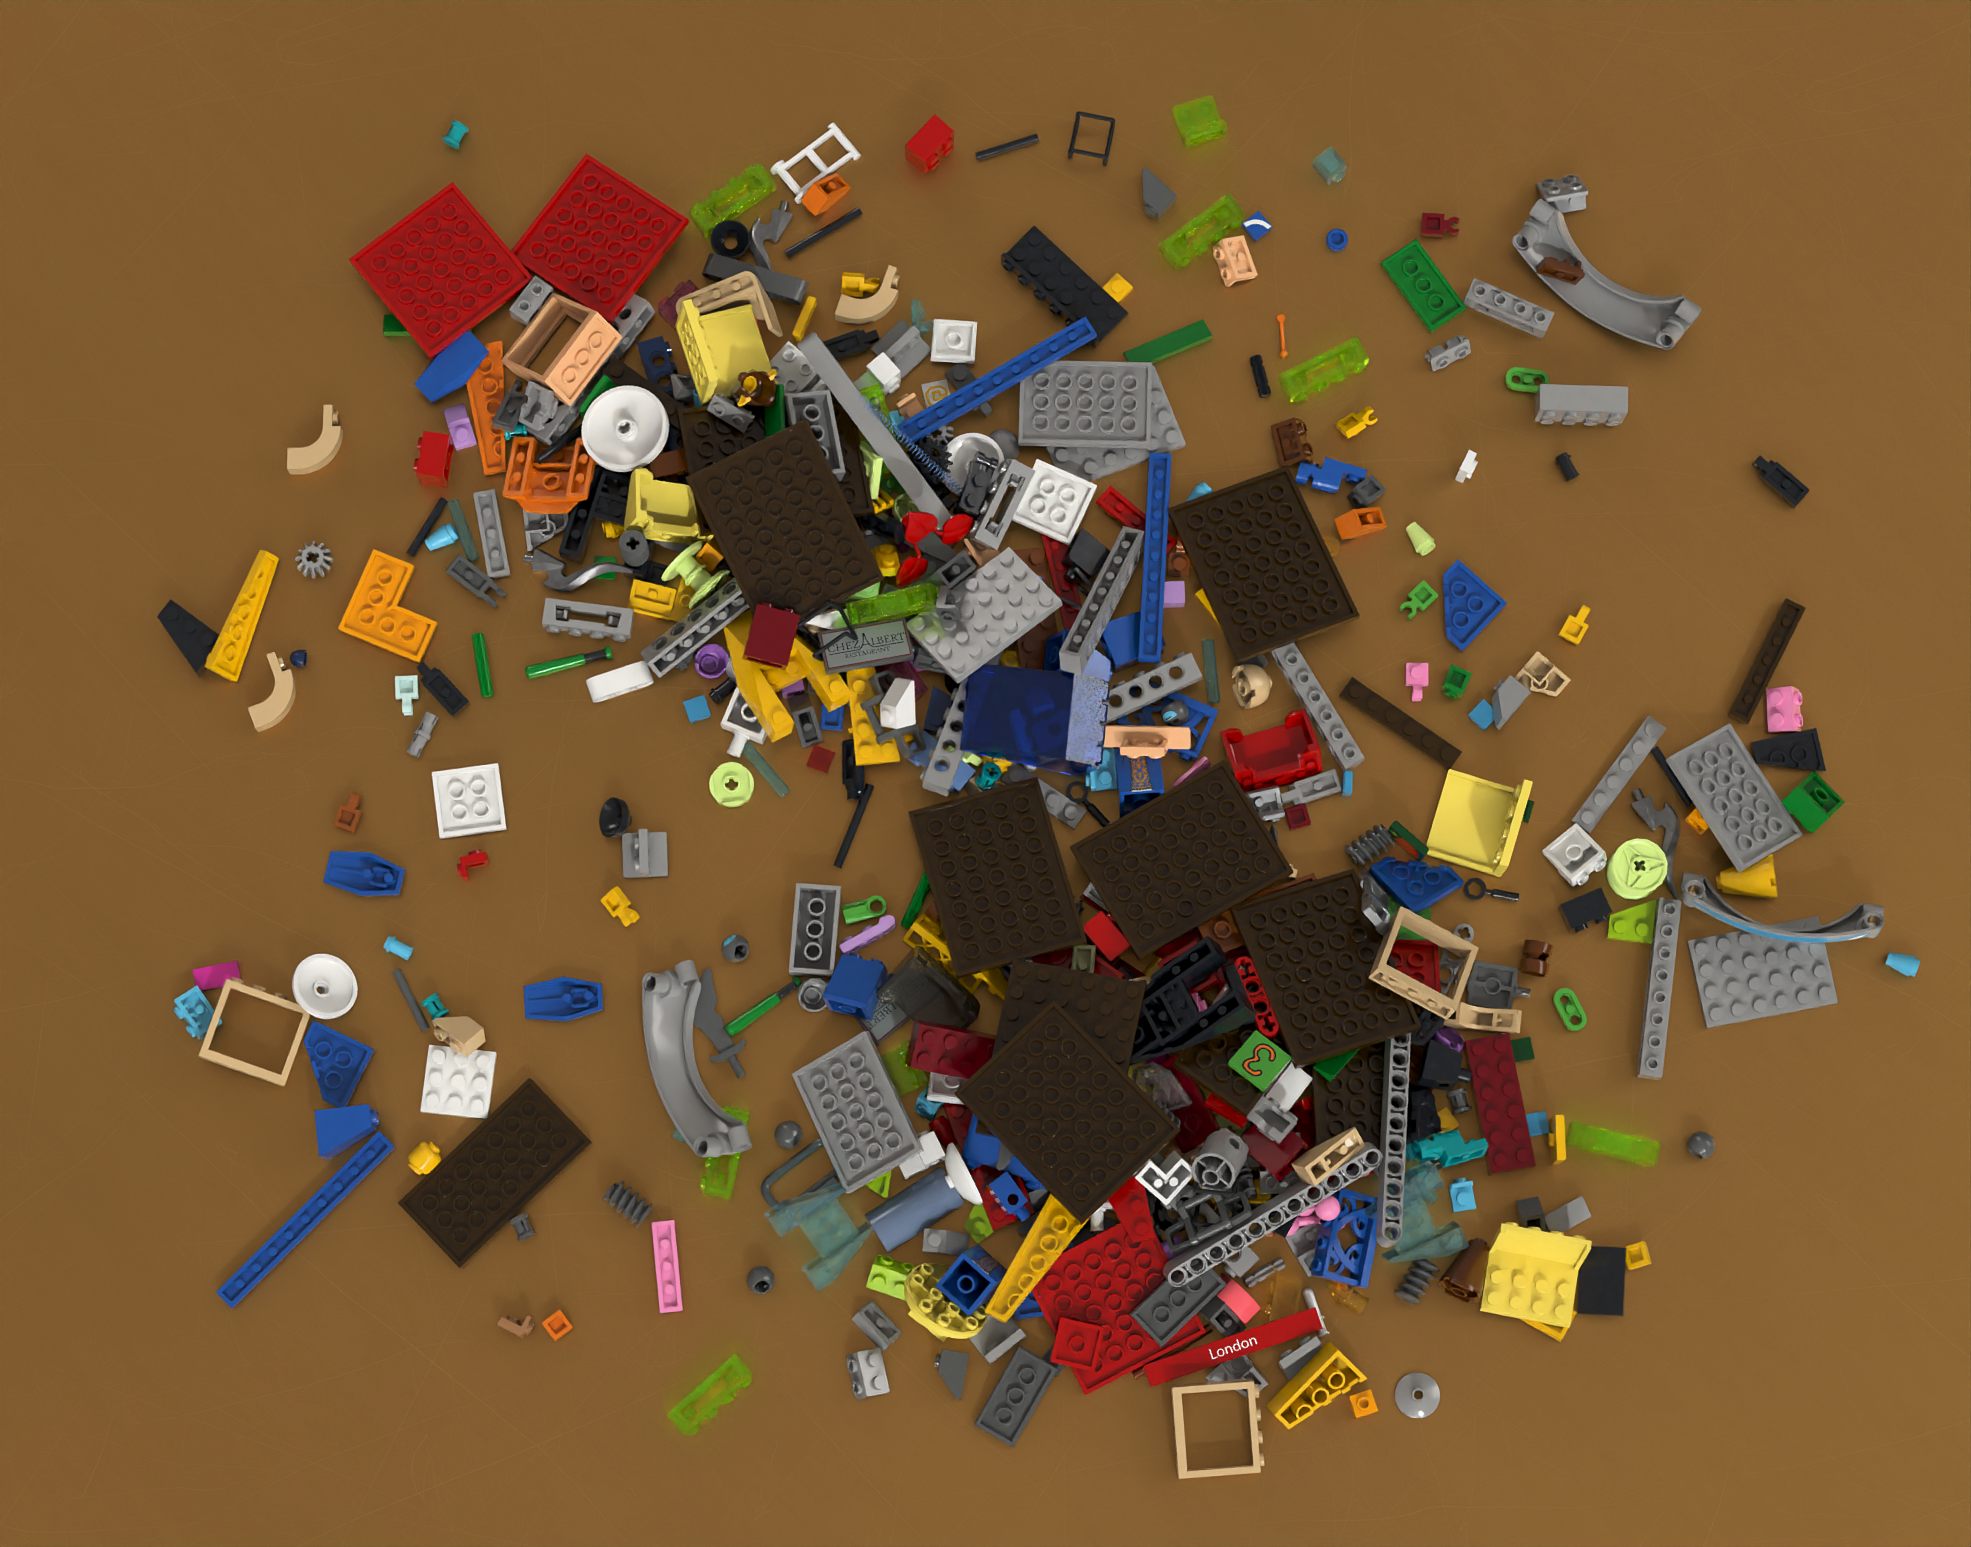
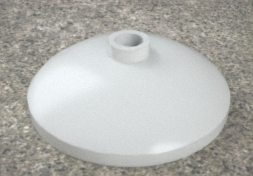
M966 433L954 438L948 443V449L945 451L952 453L948 460L953 462V465H948L947 469L951 473H947L948 478L943 482L947 487L952 481L953 483L957 482L956 485H960L959 488L962 489L974 456L980 451L985 453L986 457H993L999 461L988 486L989 489L991 483L994 480L996 481L999 475L998 468L1000 464L1005 461L1002 450L993 439L983 434ZM981 464L979 469L985 472L986 466ZM955 483L948 488L950 491L954 487ZM958 486L952 490L953 493L957 490ZM959 489V490H958L956 493H954V494L958 495L959 492L961 491V489Z
M315 954L307 957L297 966L292 978V989L297 1002L305 1011L318 1018L333 1019L342 1016L353 1006L357 997V981L352 970L341 959L329 954ZM317 989H320L322 991V994H319L317 992Z
M953 1142L948 1144L945 1155V1166L948 1173L945 1176L950 1189L955 1187L957 1192L973 1204H982L983 1201L957 1148Z

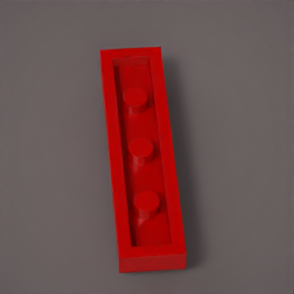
M1110 485L1096 500L1095 504L1120 525L1144 531L1145 538L1146 515ZM1168 533L1166 555L1177 543Z

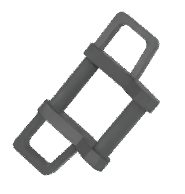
M891 670L874 674L869 678V682L875 697L862 702L860 706L863 711L865 710L877 736L875 738L877 744L880 745L895 739L903 757L907 758L920 754L926 750V745L917 722L914 725L893 729L887 733L884 732L873 708L880 704L886 693H883L878 679L886 678L891 686L896 677ZM912 733L917 749L910 750L903 736Z
M1364 868L1358 872L1360 885L1363 888L1361 910L1376 926L1378 933L1383 935L1388 933L1390 924L1388 895L1382 889L1380 883Z
M1238 1192L1234 1196L1227 1198L1223 1195L1199 1193L1186 1201L1181 1200L1177 1202L1176 1207L1183 1220L1165 1230L1169 1249L1173 1253L1178 1254L1201 1244L1202 1240L1223 1229L1229 1230L1251 1217L1252 1210L1247 1196L1243 1192ZM1213 1197L1217 1203L1222 1220L1198 1232L1197 1227L1192 1224L1193 1216L1189 1209ZM1242 1200L1243 1212L1232 1217L1229 1205ZM1186 1228L1189 1240L1175 1245L1173 1235Z

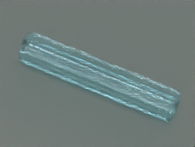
M457 499L451 500L447 505L467 560L469 562L479 559V555L460 503Z
M1205 639L1202 641L1207 698L1209 704H1217L1220 702L1214 640Z
M749 741L746 742L742 750L743 754L780 797L785 796L789 792L788 786Z

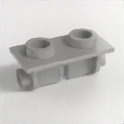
M1457 335L1445 342L1447 349H1444L1440 344L1428 350L1425 358L1428 362H1431L1432 371L1445 368L1448 364L1462 359L1471 353L1469 339H1466L1464 335Z
M719 393L714 394L707 410L745 433L749 423L751 424L755 418L752 412L742 406L735 407V402L724 396L723 393L721 395Z

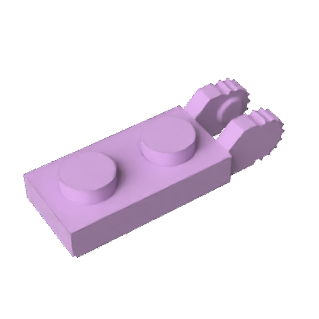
M891 915L883 916L879 919L877 925L866 926L861 930V934L843 939L841 941L842 944L839 945L841 954L849 955L850 953H855L891 933L896 927L895 917Z

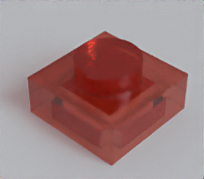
M814 745L806 766L828 774L835 752Z

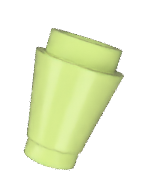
M1416 522L1406 528L1417 553L1423 556L1435 548L1434 539Z

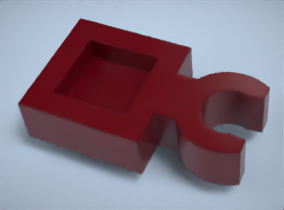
M1422 213L1421 236L1443 237L1444 231H1447L1450 235H1458L1459 229H1453L1451 224H1458L1459 218L1451 217L1448 220H1444V214Z

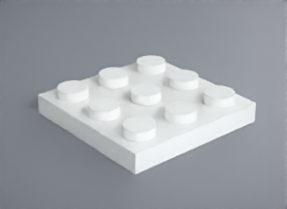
M1037 459L1032 468L1035 470V473L1012 521L1070 546L1097 489V485Z
M498 763L432 772L440 839L507 830Z
M429 1045L420 1112L476 1119L488 1118L497 1053L475 1050L466 1058L461 1053L454 1052L451 1047Z

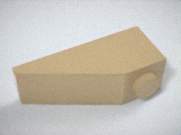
M1352 1127L1308 1150L1291 1164L1301 1182L1316 1186L1366 1145L1357 1129Z

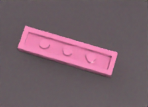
M675 1221L652 1222L660 1313L683 1311Z

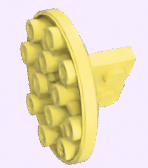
M923 1263L912 1269L904 1282L905 1299L911 1309L908 1315L919 1324L925 1326L942 1342L948 1337L964 1339L978 1334L988 1318V1314L985 1313L987 1308L986 1302L968 1316L935 1286L950 1267L938 1263Z

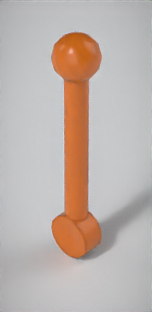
M1279 314L1276 319L1280 329L1281 351L1279 355L1281 358H1286L1288 352L1285 350L1283 324L1285 316Z

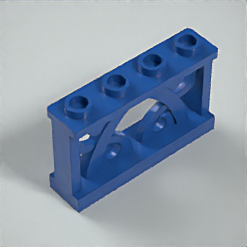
M1149 681L1152 688H1159L1161 686L1154 681ZM1132 687L1129 692L1130 696L1134 697L1137 689H1141ZM1174 692L1161 699V706L1151 707L1149 704L1140 708L1143 714L1138 713L1134 715V717L1140 719V723L1136 726H1156L1151 712H1160L1162 708L1176 700L1183 701L1188 708L1189 716L1188 722H1185L1180 727H1190V731L1196 737V745L1190 749H1168L1166 753H1171L1172 751L1179 754V758L1186 762H1191V760L1196 762L1218 714V710L1181 693ZM1127 715L1118 718L1115 725H1134L1128 721ZM1202 718H1205L1208 722L1202 735H1200L1194 727Z
M1342 1188L1331 1196H1334L1339 1201L1340 1207L1342 1198H1347L1350 1203V1211L1348 1206L1342 1203L1343 1209L1335 1219L1331 1221L1320 1219L1321 1226L1319 1236L1316 1239L1314 1259L1311 1263V1275L1352 1287L1368 1288L1377 1243L1378 1197ZM1355 1199L1363 1201L1364 1207L1356 1209ZM1350 1222L1352 1231L1357 1236V1242L1343 1252L1337 1238V1232ZM1330 1257L1332 1258L1330 1265H1336L1338 1261L1340 1262L1338 1268L1333 1272L1328 1270ZM1344 1268L1350 1272L1349 1278L1340 1276Z

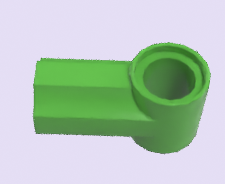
M872 896L869 899L842 905L846 924L883 917L887 912L885 900L880 896ZM876 901L883 904L879 912L871 910V905Z

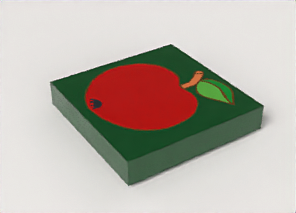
M1394 821L1389 827L1388 832L1393 841L1416 861H1422L1429 848L1398 821Z

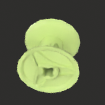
M701 541L690 545L677 556L661 577L663 581H668L680 574L686 580L685 584L687 586L690 585L696 591L689 602L690 609H695L713 595L730 574V571L726 569L711 576L705 569L706 565H701L695 559V556L703 547Z
M1636 838L1626 841L1612 854L1607 863L1606 876L1610 887L1616 894L1625 899L1638 900L1648 897L1662 884L1667 875L1668 863L1665 853L1657 844L1648 839Z

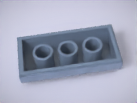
M941 1166L864 1215L888 1253L923 1232L924 1228H929L964 1205L956 1188L950 1189L945 1179L947 1174Z

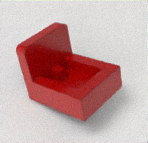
M474 850L468 852L469 855L459 857L460 864H457L459 877H463L465 882L470 881L468 868L489 864L486 852Z

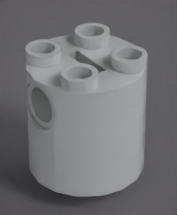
M1221 1128L1219 1131L1210 1134L1192 1164L1194 1180L1203 1189L1226 1191L1231 1188L1247 1159L1249 1151L1247 1144L1239 1136L1226 1128Z

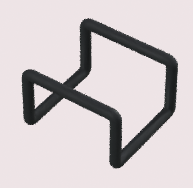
M1080 111L1076 112L1071 144L1068 150V159L1072 158L1073 153L1102 158L1103 165L1106 166L1115 128V119ZM1080 116L1111 122L1105 155L1074 149Z
M833 602L826 603L800 621L797 626L798 629L808 634L816 649L812 657L819 661H823V651L845 636L853 640L858 639L842 607ZM831 606L840 612L850 633L847 631L843 632L820 648L812 632L808 631V628L803 625Z
M1236 1178L1233 1183L1231 1192L1200 1189L1196 1181L1193 1191L1196 1192V1195L1204 1193L1234 1196L1238 1193V1179ZM1237 1202L1233 1204L1232 1217L1237 1215ZM1200 1204L1196 1205L1192 1224L1200 1227L1213 1225L1214 1223L1197 1222Z

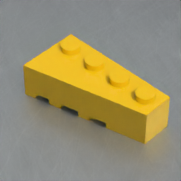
M1329 1341L1266 1407L1290 1429L1312 1415L1313 1411L1320 1406H1326L1331 1402V1399L1340 1393H1346L1351 1389V1386L1357 1382L1361 1383L1367 1378Z

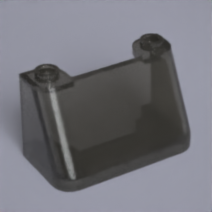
M916 945L876 989L877 998L885 1005H893L895 1003L913 1021L918 1019L967 1029L979 1015L980 1003L976 997L919 945Z

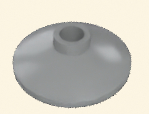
M1411 1373L1404 1376L1398 1382L1395 1389V1402L1402 1413L1411 1418L1429 1416L1436 1410L1440 1401V1390L1437 1383L1424 1373ZM1415 1391L1422 1393L1421 1399L1414 1397Z

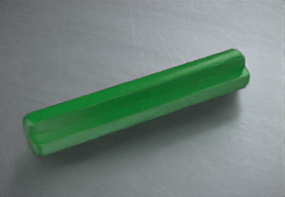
M483 633L472 634V642L481 696L487 698L493 696L485 639Z
M925 870L901 921V926L906 929H910L915 922L930 889Z

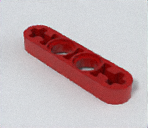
M1246 956L1239 957L1235 961V966L1253 1008L1256 1003H1263L1267 1008L1262 1013L1256 1011V1022L1254 1023L1259 1033L1267 1039H1272L1277 1035L1279 1029L1275 1014L1252 959ZM1241 964H1244V966H1249L1247 970V974L1249 977H1247L1246 979V974L1244 970H1239ZM1248 983H1255L1258 986V991L1251 993L1247 991L1246 985ZM1265 1017H1267L1268 1025L1274 1026L1272 1032H1269L1268 1029H1263L1265 1027Z

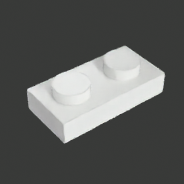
M1471 450L1468 451L1455 480L1463 483L1466 477L1471 478L1478 461L1474 460L1477 453Z

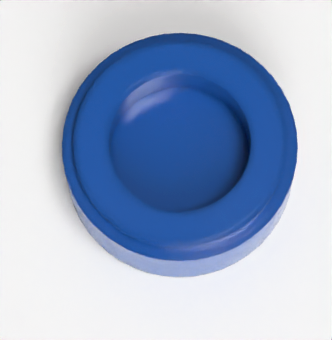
M1341 229L1331 230L1326 237L1327 247L1335 252L1345 249L1348 243L1346 232Z

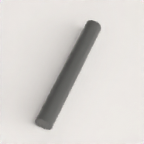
M401 969L393 971L392 974L421 1031L428 1030L430 1027Z

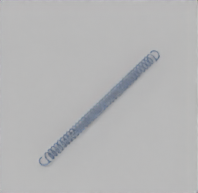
M867 402L866 405L864 406V408H865L868 404H870V403H871V405H872V402H869V403ZM882 413L881 415H883V416H882V418L880 419V421L883 420V419L886 417V419H885V421L882 423V425L889 420V422H888V424L885 426V428H886L888 425H890L891 423H892V425H891V427L888 429V431H889L892 427H894V426H895V428H896L897 425H893L894 422H891V423H890V420H891V419H888V420H887V416L884 417V413ZM912 442L913 445H912V447L909 449V451H910L913 447L916 446L915 450L912 452V453H914V452H915L916 450H918L919 448H917L918 445H914L915 442ZM934 464L930 471L937 466L936 470L933 472L935 473L937 470L940 469L938 468L939 465ZM954 482L955 485L951 489V491L958 486L957 490L954 492L956 493L961 488H959L960 485H956L957 482Z

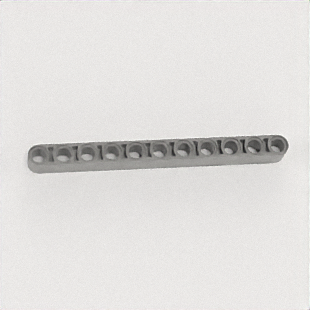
M813 331L798 342L797 346L877 454L883 458V462L921 512L935 515L938 519L936 529L943 530L944 523L952 517V514L890 431H888L887 427L885 428V425H882L883 422L880 421V418H877L878 415L873 416L875 411L870 413L873 408L871 407L867 410L870 404L864 408L867 400L861 397L859 402V397L863 395L817 333Z
M1411 1033L1398 1037L1401 1039L1402 1044L1397 1043L1394 1038L1385 1041L1380 1152L1383 1159L1379 1165L1376 1241L1384 1248L1393 1246L1402 1235ZM1393 1058H1397L1401 1065L1394 1063ZM1392 1079L1397 1080L1400 1086H1395ZM1391 1101L1397 1102L1399 1108L1392 1106ZM1390 1122L1395 1123L1398 1127V1130L1393 1129L1390 1125ZM1389 1144L1395 1145L1397 1151L1391 1150ZM1388 1165L1393 1166L1396 1173L1389 1171ZM1387 1187L1392 1188L1395 1195L1390 1194L1387 1191ZM1386 1209H1390L1394 1213V1217L1389 1216L1386 1213ZM1385 1231H1389L1393 1235V1239L1388 1238L1385 1235Z
M1365 1142L1366 1146L1316 1186L1301 1181L1252 1210V1216L1235 1225L1233 1229H1223L1201 1241V1244L1191 1247L1168 1261L1163 1267L1165 1278L1174 1287L1185 1285L1378 1167L1383 1159L1382 1153L1373 1143ZM1374 1151L1373 1156L1369 1159H1366V1155L1369 1152ZM1355 1163L1353 1169L1346 1171L1349 1164ZM1335 1175L1332 1182H1327L1330 1176ZM1316 1187L1312 1194H1307L1310 1188ZM1296 1199L1294 1205L1288 1206L1290 1200ZM1272 1211H1277L1274 1217L1268 1218ZM1252 1223H1257L1255 1229L1249 1230ZM1233 1235H1238L1235 1241H1229ZM1213 1247H1219L1215 1253H1210ZM1199 1258L1196 1265H1190L1193 1259ZM1180 1270L1176 1277H1171L1174 1271Z

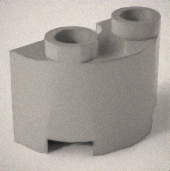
M529 380L525 390L528 401L521 406L518 421L536 431H540L545 428L543 424L546 423L548 418H554L558 399L554 398V391Z
M1262 1096L1247 1116V1119L1254 1123L1257 1129L1271 1141L1275 1140L1280 1144L1297 1124L1296 1121L1298 1119L1289 1111L1286 1113L1280 1111V1104L1273 1098L1267 1099Z

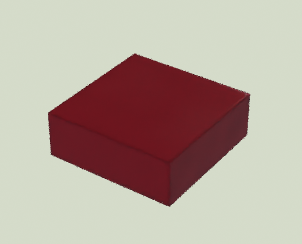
M1305 803L1284 809L1289 831L1311 825Z

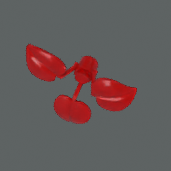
M915 511L905 514L902 518V524L906 527L905 539L913 543L916 557L910 556L901 564L895 580L896 585L903 586L920 579L927 570L928 561L925 558H921L917 542L933 531L938 535H942L941 542L943 544L951 545L957 543L969 532L973 517L967 514L953 515L944 523L943 530L936 529L938 519L933 514Z

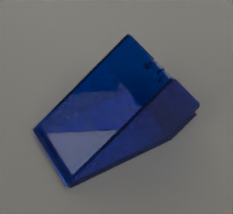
M984 664L968 676L960 750L1074 776H1082L1096 771L1100 766L1098 764H1102L1104 748L1097 747V745H1104L1106 726H1102L1100 723L1107 722L1108 705L1102 702H1109L1110 685L1105 683L1104 679L1071 672Z

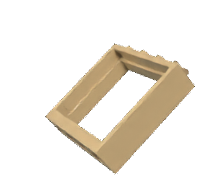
M1400 906L1391 916L1389 931L1383 937L1368 978L1447 1020L1457 1010L1479 948L1469 941L1452 934L1450 931L1435 925L1430 920L1424 919L1411 910ZM1400 926L1413 931L1464 959L1450 998L1386 964Z
M231 977V980L226 979L197 1057L282 1087L285 1086L310 1014L299 1005L297 1000H295V1003L286 1000L287 996L277 992H274V995L265 993V988L254 984L252 988L243 985L245 981L235 977ZM230 988L302 1014L281 1075L209 1050Z
M1252 1378L1171 1385L1177 1476L1179 1479L1261 1473L1260 1466H1264V1454L1259 1452V1443H1263L1262 1430L1257 1428V1421L1261 1420L1260 1407H1256L1255 1398H1259V1386L1254 1384ZM1247 1389L1252 1465L1187 1470L1182 1394Z

